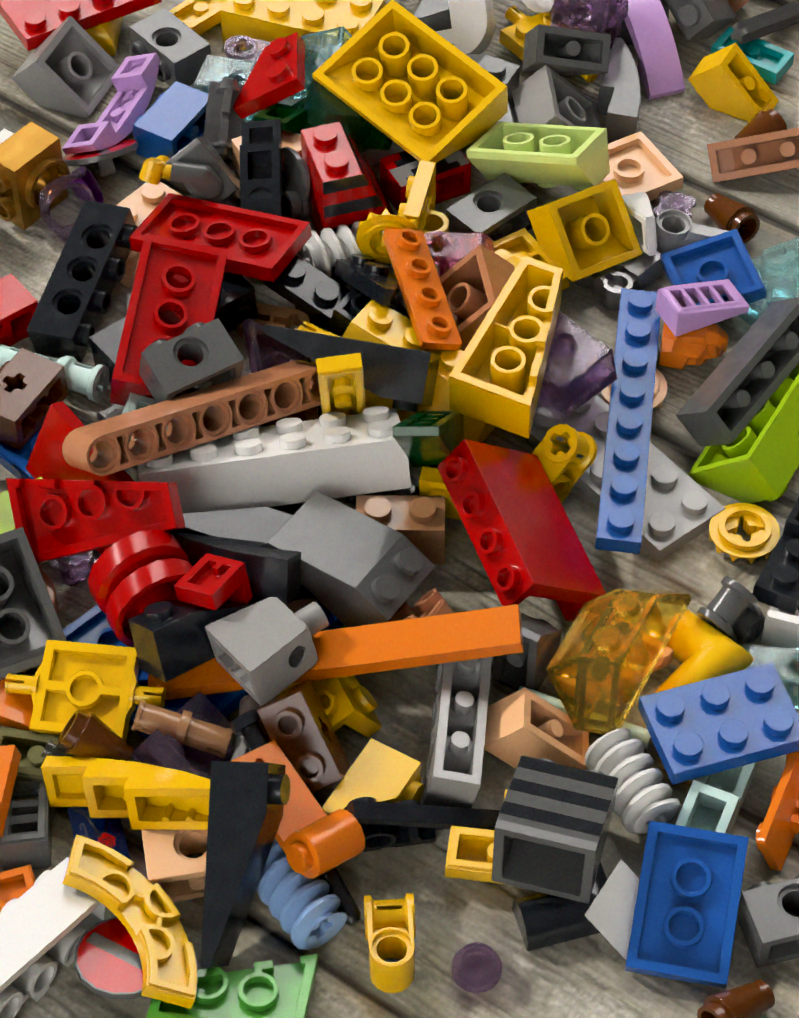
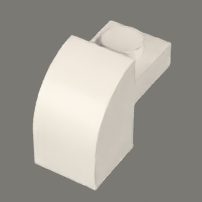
M448 0L452 29L435 32L464 54H482L491 43L495 32L493 0Z

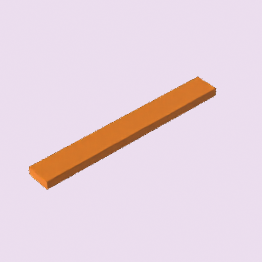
M515 604L319 631L312 635L318 656L317 663L293 683L523 653L519 605ZM216 658L167 682L148 674L147 687L166 688V699L164 701L245 690L216 661Z

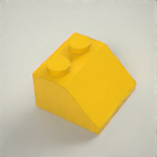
M615 178L527 211L540 249L557 267L563 269V273L572 282L643 255Z

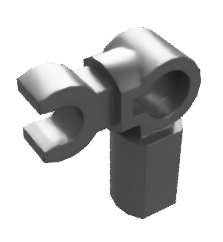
M657 251V255L652 256L643 253V255H640L623 268L621 272H614L608 268L574 281V284L579 287L593 289V293L601 298L603 306L612 311H619L621 288L643 290L665 272L661 264V253Z

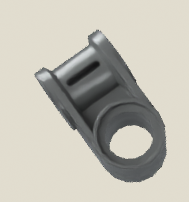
M725 576L721 581L723 587L707 607L699 608L697 614L701 619L742 648L747 649L762 632L766 617H764L757 604L758 599L739 582Z

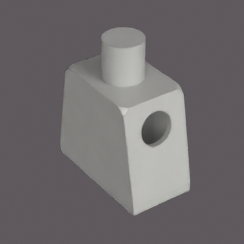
M268 597L205 626L216 661L260 706H263L316 665L318 656L312 635L326 628L329 623L324 611L316 602H312L293 613L277 597Z

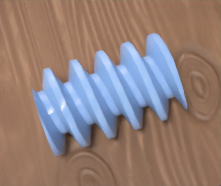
M274 841L256 891H258L260 900L269 906L271 915L279 920L280 927L290 935L291 942L298 949L309 950L317 948L328 942L341 930L347 921L348 915L346 912H336L340 907L341 900L335 894L327 895L330 885L324 879L317 880L318 877L309 879L295 872L290 867L281 846L277 841Z

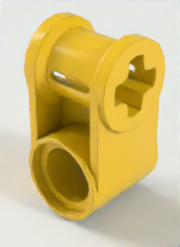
M558 424L547 431L545 437L531 454L538 456L562 503L579 478L593 464L598 449L596 441L589 434L576 431V429L567 424ZM557 437H562V438H564V440H563V441H560V440H557L556 438H557ZM577 454H581V455H583L584 457H583V458H579V457H576V455H577Z
M406 893L403 899L373 900L371 895H364L365 941L368 940L371 981L377 989L383 992H402L411 985L415 975L414 938H416L414 894ZM388 958H397L400 961L391 963L386 962L384 960Z

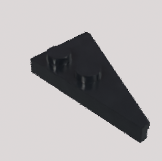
M352 254L351 260L336 259L334 275L380 305L390 306V304L395 302V297L398 298L401 294L392 265L375 263V258L361 254Z
M373 797L356 798L350 801L344 808L353 814L363 829L365 836L363 852L380 850L387 847H404L436 842L435 831L450 829L451 825L495 830L500 810L420 805L416 800H403L397 803L377 802Z

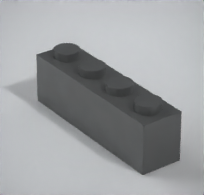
M799 297L773 301L676 414L677 418L700 446L732 444L798 365Z

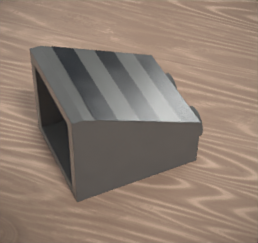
M521 756L495 825L492 881L589 904L615 806L618 778L605 775L597 770H583L557 764L549 759Z

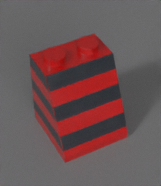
M340 121L301 130L302 158L306 161L310 172L309 196L312 201L310 216L319 237L321 231L327 227L336 233L337 227L345 224L351 230L354 222L366 221L370 212L381 215L387 209L390 214L394 215L376 173Z

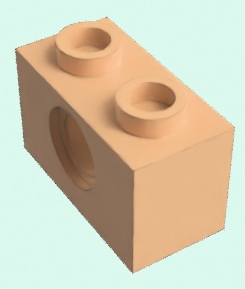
M141 830L148 882H151L153 885L159 884L171 898L172 902L204 897L208 830ZM192 853H202V854H203L202 856L197 857V858H189V857H187L188 855H190V854H192Z

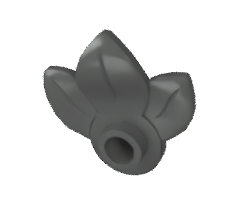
M283 147L285 217L307 222L308 216L312 212V201L309 196L310 172L304 158L301 159L298 152L294 149Z

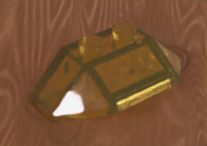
M651 588L616 589L584 603L546 668L575 730L605 735L622 727L690 604L691 597L689 593Z

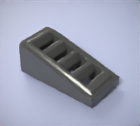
M16 778L3 836L0 837V858L4 871L31 864L32 869L48 868L51 866V807L44 781ZM38 797V799L13 802V799Z

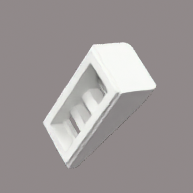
M645 192L623 195L622 198L641 250L648 256L657 255L656 222L648 195Z

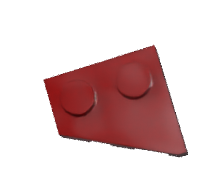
M298 32L285 38H277L264 47L233 105L234 111L241 119L305 89V42Z

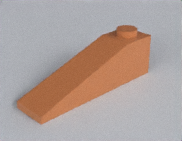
M799 127L707 144L713 183L799 168Z

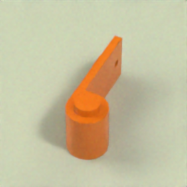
M275 740L229 761L286 765L285 774L288 775L291 786L290 798L288 803L284 805L283 817L275 839L285 852L287 861L295 872L306 878L314 879L363 852L365 836L358 820L345 809H338L326 815Z

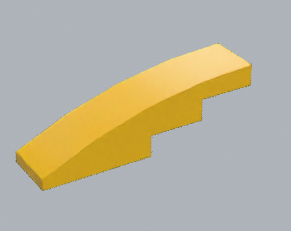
M46 756L41 765L50 807H88L90 818H129L132 830H208L210 779L181 770L141 762L96 757Z

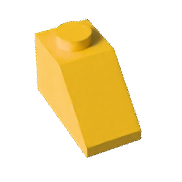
M737 43L703 57L688 78L709 108L748 122L759 111L774 109L779 102Z
M371 738L322 809L328 815L338 809H344L350 801L360 797H373L377 802L397 803L403 800H416L420 802L425 788L424 784L421 783V762Z

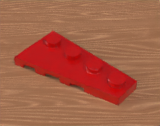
M6 478L15 529L24 528L37 564L110 547L120 539L138 531L157 529L169 532L185 528L177 482Z

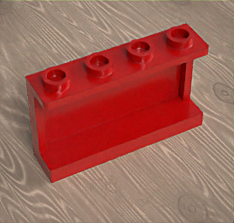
M464 439L451 452V455H448L438 465V471L502 606L519 605L529 596L556 600L566 621L579 622L607 596L537 455Z

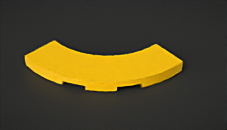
M76 834L62 884L80 890L98 900L126 927L136 945L141 960L143 972L142 996L191 1009L196 999L197 990L195 951L193 943L188 941L179 920L181 914L171 898L159 884L153 885L151 882H148L145 876L132 867L134 862L95 840Z

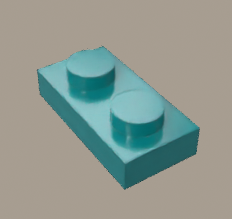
M728 27L711 46L710 54L737 43L763 80L773 85H776L791 68L795 54L759 38L741 45L738 40H732L731 34L734 33L732 27Z

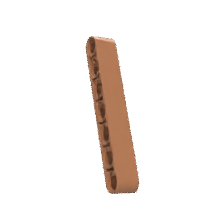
M293 360L76 428L65 437L63 442L62 454L64 460L72 467L99 476H105L321 405L317 366L315 363Z

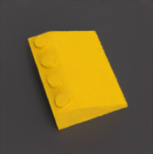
M394 0L387 3L312 73L314 80L419 162L423 160L437 163L481 138L508 112V89L503 82Z

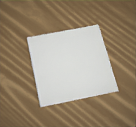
M620 859L584 916L627 960L640 879Z

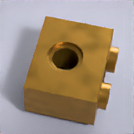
M32 121L0 144V218L4 221L12 222L23 230H26L68 197L67 187L70 179L69 167L62 157L60 138Z

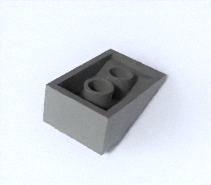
M318 491L263 546L266 548L301 552L300 583L346 627L387 622L435 567L402 533Z
M23 527L0 534V680L6 679L8 673L18 675L38 668L43 661L46 640L67 641Z

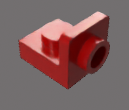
M206 553L174 585L178 601L212 610H217L226 600L247 604L253 598L245 562Z

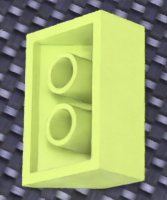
M497 122L466 150L468 160L487 180H494L505 173L519 184L523 182L537 183L542 188L566 185L573 186L574 189L582 191L598 185L610 173L607 128Z

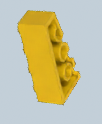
M523 255L449 375L450 410L529 439L561 306L562 268Z

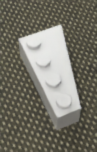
M68 857L52 870L44 871L28 891L18 899H11L0 912V1018H14L20 1007L29 997L38 1002L50 988L49 985L57 972V965L61 962L69 967L75 960V948L83 934L98 922L110 919L111 911L98 900L80 890L62 884L69 860Z

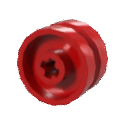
M157 529L138 531L120 539L101 554L93 564L88 577L89 591L98 607L106 614L107 622L116 637L126 646L135 647L128 619L143 613L145 607L154 602L178 600L174 585L193 566L189 563L188 556L178 540L170 532Z

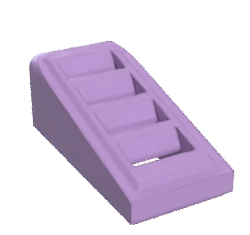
M729 279L673 285L658 289L655 310L674 336L677 337L749 312V305ZM725 294L729 301L725 302L721 295ZM709 299H713L715 303L711 304Z

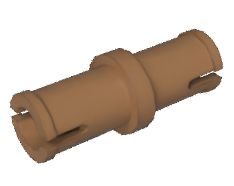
M143 700L140 701L131 729L172 741V747L178 749L185 745L217 755L222 759L225 757L233 732L231 728L227 729L193 718V712L183 710L182 714L145 703Z

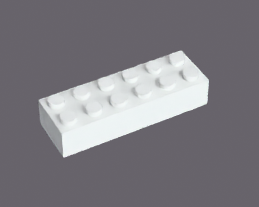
M385 406L369 407L364 409L363 413L345 415L343 412H328L322 414L319 419L302 421L300 418H284L277 421L276 425L255 426L138 465L139 481L177 482L183 513L274 507L303 503L316 491L333 499L411 488L408 457L393 437V426L400 423V419L396 409L389 410Z

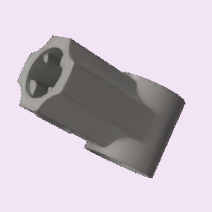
M678 209L664 210L656 218V251L663 254L728 231L692 223L690 216Z

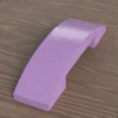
M611 0L613 5L619 4L640 61L637 69L648 99L683 93L685 84L681 63L671 27L661 1Z
M157 52L125 58L111 78L118 92L96 123L78 125L62 148L65 155L104 150L116 145L131 133L136 119L145 113L155 88L160 61Z

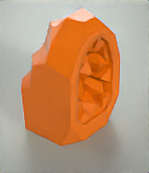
M664 322L659 366L684 370L688 365L701 366L709 359L719 358L727 351L728 335L719 325L712 324L675 337Z

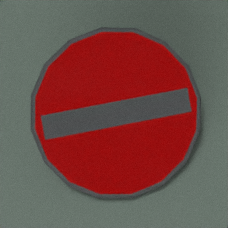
M134 139L122 140L104 150L68 154L63 157V161L68 166L93 163L97 175L100 174V177L116 173L112 158L139 148L138 142Z
M117 917L98 922L83 934L75 948L74 965L81 983L93 993L113 1000L141 997L143 985L142 965L131 935Z

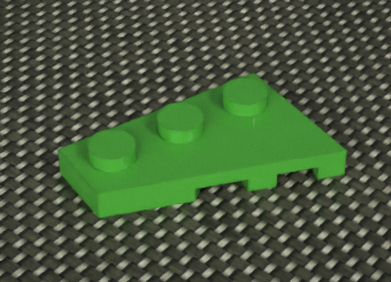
M318 954L300 956V962L273 966V960L254 962V968L225 972L220 967L197 970L196 999L191 1009L151 998L146 1018H307L318 969Z

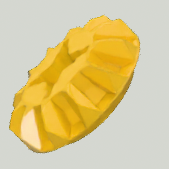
M387 209L381 215L370 212L366 221L359 222L356 234L357 246L364 255L375 258L376 262L392 264L382 237V230L385 231L386 228L418 230L416 219H406L403 211L397 215L390 214Z
M750 503L729 504L724 506V510L711 518L709 541L714 542L717 554H729L732 562L737 558H746L752 564L757 557L768 559L771 551L779 542L780 528L777 520L770 512L760 506ZM739 524H741L742 530H745L747 535H751L749 541L743 540L741 535L737 534Z

